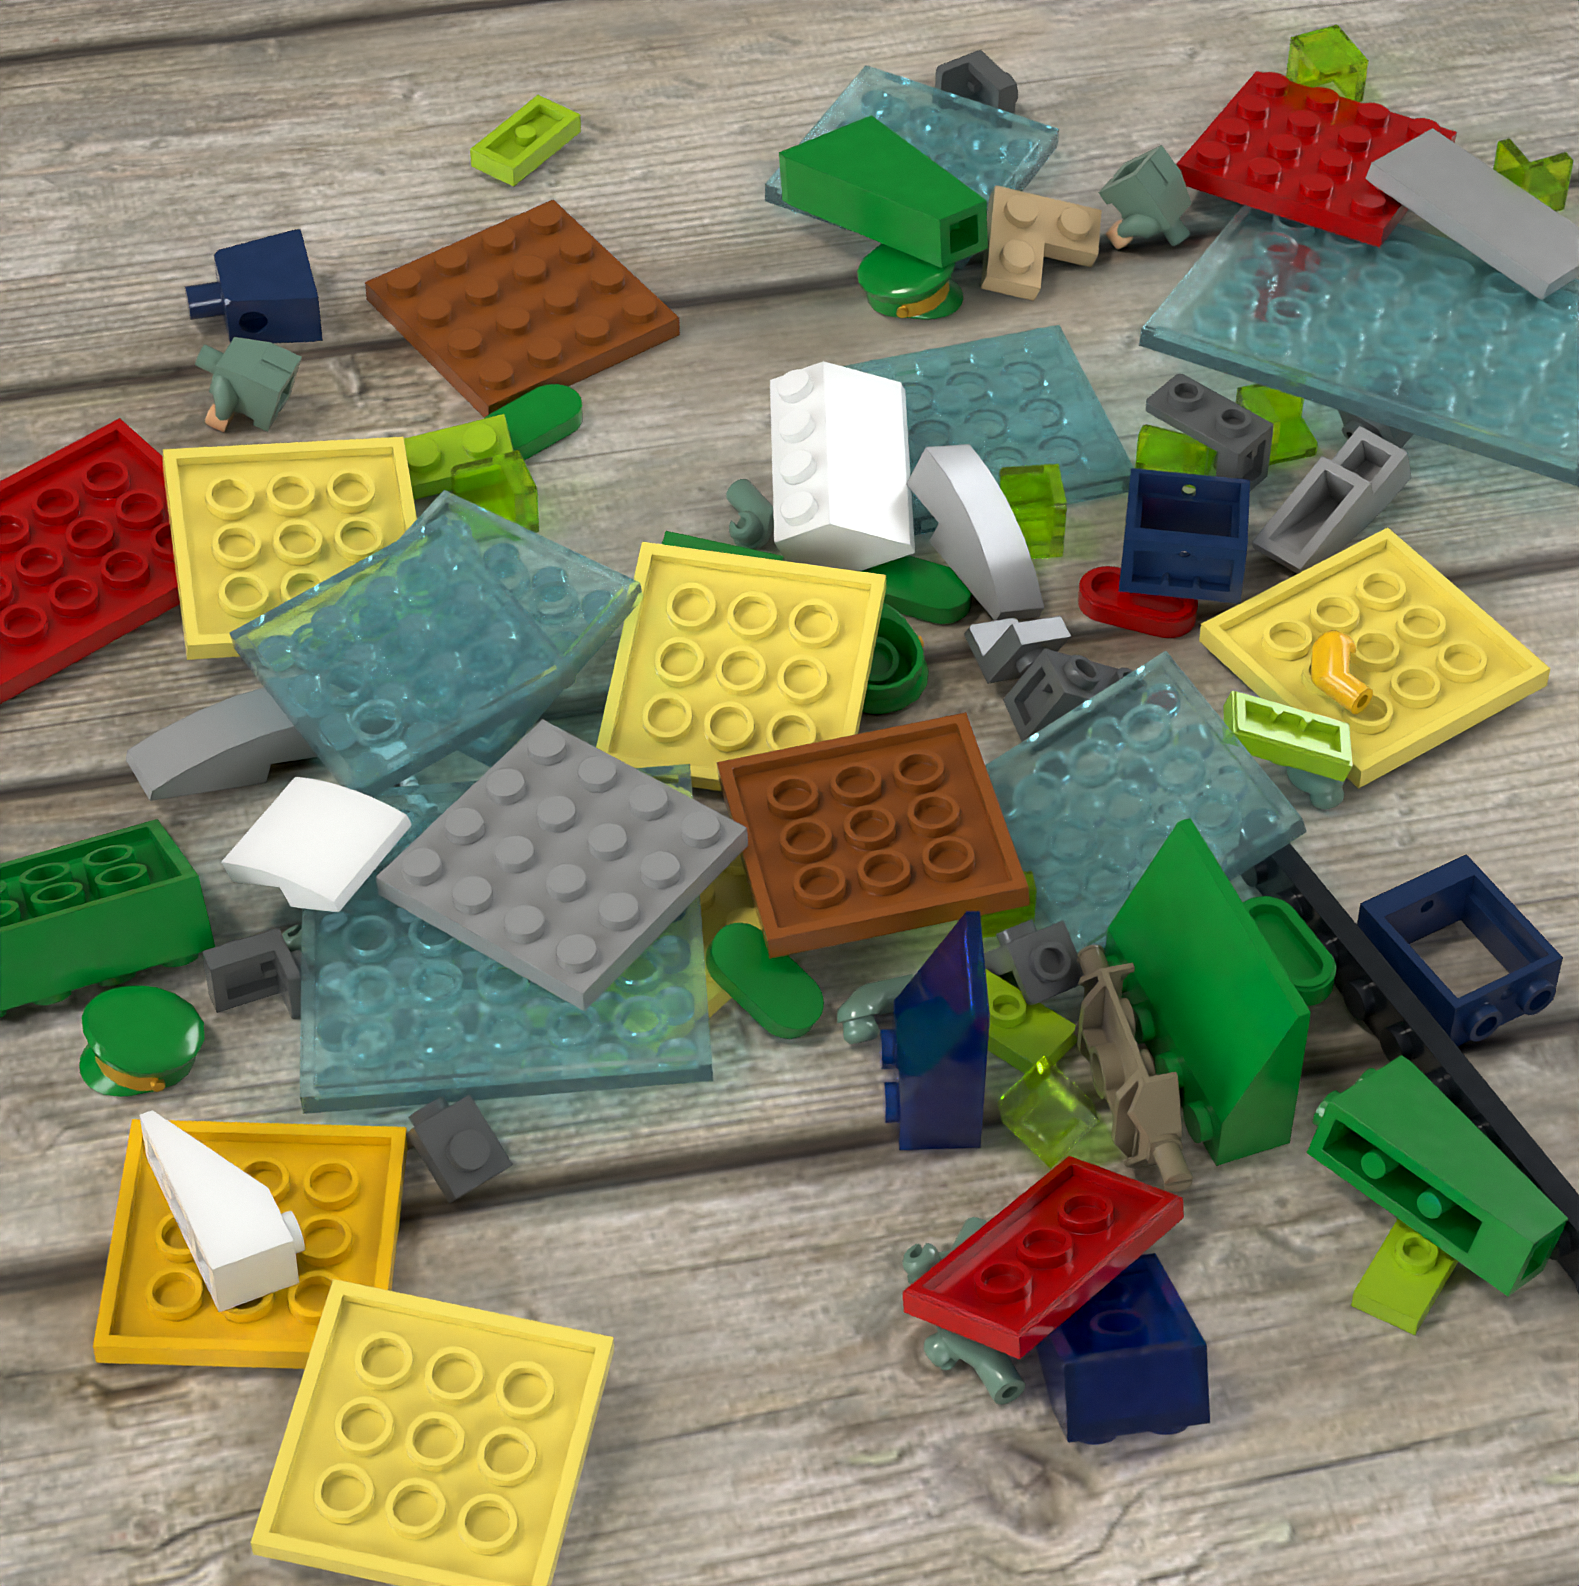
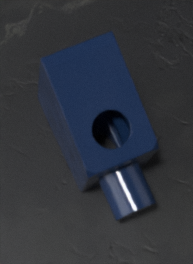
M301 229L219 249L214 254L216 282L185 286L190 320L223 315L229 342L234 337L271 342L273 344L323 341L319 297Z

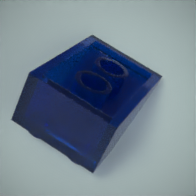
M966 911L893 1001L892 1029H880L881 1070H893L894 1082L883 1083L884 1122L897 1123L899 1150L981 1148L990 1012L980 911Z
M1156 1253L1139 1256L1036 1345L1051 1407L1068 1443L1080 1441L1085 1444L1099 1445L1111 1442L1117 1436L1143 1432L1172 1435L1184 1431L1188 1426L1210 1423L1207 1344Z

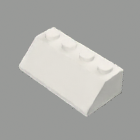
M824 361L803 369L792 370L783 376L770 380L774 543L785 561L862 571L915 553L912 493L906 484L910 478L906 395L901 382Z

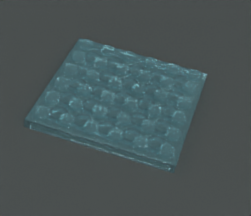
M690 764L636 768L693 799ZM477 781L355 790L406 814L412 825L340 912L302 908L300 1101L303 1114L423 1105L441 1096L447 1102H457L469 1094L473 1100L714 1081L700 894L586 1011H583L378 895L376 876Z

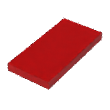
M1068 1156L902 1292L904 1313L1021 1359L1184 1218L1183 1198Z

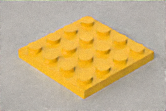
M132 1119L93 1342L96 1363L305 1369L333 1279L392 1291L408 1151L406 1140L407 1127L168 1120L268 1187L280 1213L282 1214L290 1210L293 1212L304 1239L305 1251L296 1254L299 1283L218 1312L147 1160L140 1119Z

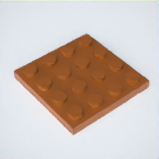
M550 200L365 282L366 300L484 418L537 387L548 384H560L569 387L680 335V318L555 200Z
M966 712L717 762L719 783L729 818L747 827L748 846L740 853L770 959L1030 905L1029 887Z

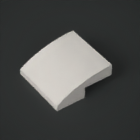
M295 776L221 863L232 882L280 887L291 907L340 912L412 824L406 814L371 796L337 784Z

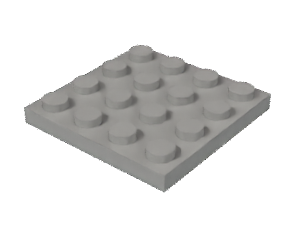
M542 719L376 876L378 895L579 1009L586 1011L748 846L747 827Z

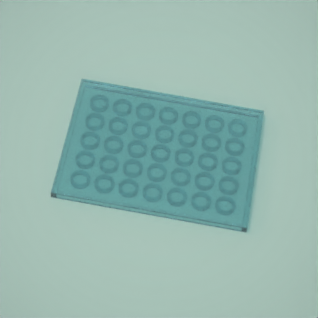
M1243 205L1141 328L1139 346L1579 487V279L1577 278L1541 300L1459 243L1450 239L1398 224L1379 248Z

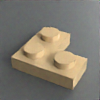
M995 185L988 203V249L984 250L980 289L1034 301L1041 289L1043 257L1092 267L1098 256L1102 210Z

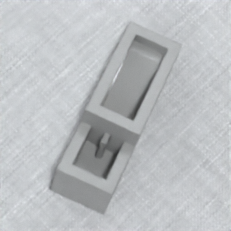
M1359 426L1332 460L1324 456L1319 459L1252 541L1253 548L1297 574L1333 556L1363 531L1411 479L1408 452Z
M970 444L926 447L906 484L939 523L929 541L995 621L1009 618L1025 619L1040 617L1044 610V604L1025 538L1006 497L990 470Z
M312 677L273 684L236 695L196 711L157 731L128 749L126 761L150 801L267 783L271 764L328 755L337 716Z

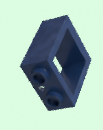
M1131 468L1119 592L1241 604L1248 546L1250 480ZM1185 485H1192L1196 490L1193 493H1185L1182 488Z
M1467 854L1360 903L1357 920L1359 928L1457 1047L1470 1040H1483L1490 1036L1499 1026L1524 1014H1537L1554 1000L1563 957ZM1461 920L1510 974L1457 998L1409 944Z

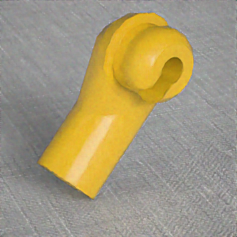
M1330 630L1320 635L1313 644L1311 680L1318 689L1356 715L1368 706L1373 697V690L1349 673L1350 653H1356L1353 639L1337 630Z

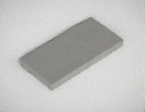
M1430 129L1371 163L1365 178L1368 182L1537 298L1543 300L1579 277V227L1435 129Z

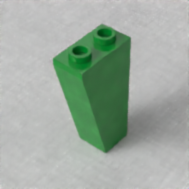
M872 115L779 152L782 200L790 206L940 268L988 249L987 200Z
M1401 1055L1378 1070L1374 1068L1367 1069L1353 1086L1341 1093L1337 1090L1332 1091L1320 1103L1312 1120V1123L1317 1126V1130L1307 1150V1154L1506 1296L1513 1294L1544 1270L1568 1218L1407 1058Z

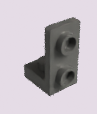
M1176 374L1146 399L1145 411L1217 451L1213 463L1217 477L1250 480V491L1267 477L1274 429L1273 423L1184 374Z
M1044 649L1003 699L1022 744L1041 749L1077 706L1146 725H1151L1158 717V713L1148 694L1149 689L1146 682L1133 670L1128 668L1118 669L1090 661L1081 655L1071 656L1049 649Z

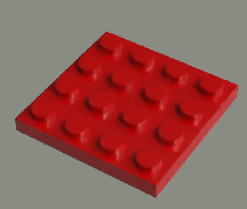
M1256 71L1176 165L1182 173L1186 187L1380 248L1409 209L1365 179L1371 163L1432 128L1454 143L1457 132L1440 127L1437 122L1431 119H1413L1390 112L1387 107L1378 103H1361L1341 97L1337 92L1329 88H1312L1292 82L1280 73Z

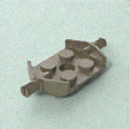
M1086 946L1077 954V961L1084 973L1078 985L1084 987V997L1081 1001L1080 1017L1074 1034L1078 1038L1077 1047L1079 1052L1090 1063L1096 1092L1102 1100L1107 1099L1112 1112V1140L1128 1157V1159L1122 1161L1126 1167L1137 1169L1157 1165L1165 1190L1168 1192L1183 1191L1192 1184L1193 1176L1189 1172L1182 1154V1122L1178 1076L1176 1072L1155 1075L1154 1064L1147 1049L1139 1050L1135 1042L1133 1010L1129 1000L1126 997L1122 998L1123 980L1135 971L1134 964L1128 963L1110 967L1102 946Z

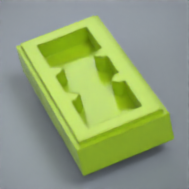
M1233 690L1223 705L1226 749L1268 760L1279 766H1289L1341 782L1345 781L1353 767L1350 725L1348 723Z
M974 961L932 1000L933 1016L1035 1081H1038L1077 1043L1078 1038L1074 1034L1076 1027L1074 1023L1040 1002L1028 1005L1018 988Z
M1397 1219L1355 1288L1351 1306L1416 1335L1458 1261L1400 1219Z

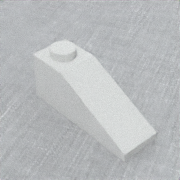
M152 1110L140 1114L147 1160L218 1312L299 1283L296 1254L305 1251V1244L293 1212L290 1210L281 1214L268 1187Z

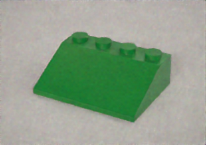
M1188 818L1178 821L1107 928L1105 956L1110 967L1128 963L1134 964L1135 971L1123 980L1122 998L1126 997L1129 1000L1134 1014V1039L1138 1044H1146L1154 1058L1156 1075L1177 1073L1180 1105L1183 1108V1117L1187 1131L1195 1143L1202 1142L1215 1165L1219 1166L1290 1143L1311 1012L1192 819Z
M158 819L0 863V1018L7 1013V1009L31 1002L36 1005L54 1004L68 998L72 993L71 990L95 983L100 986H114L125 983L134 978L136 971L160 964L164 967L187 965L198 959L199 953L216 947L199 876Z

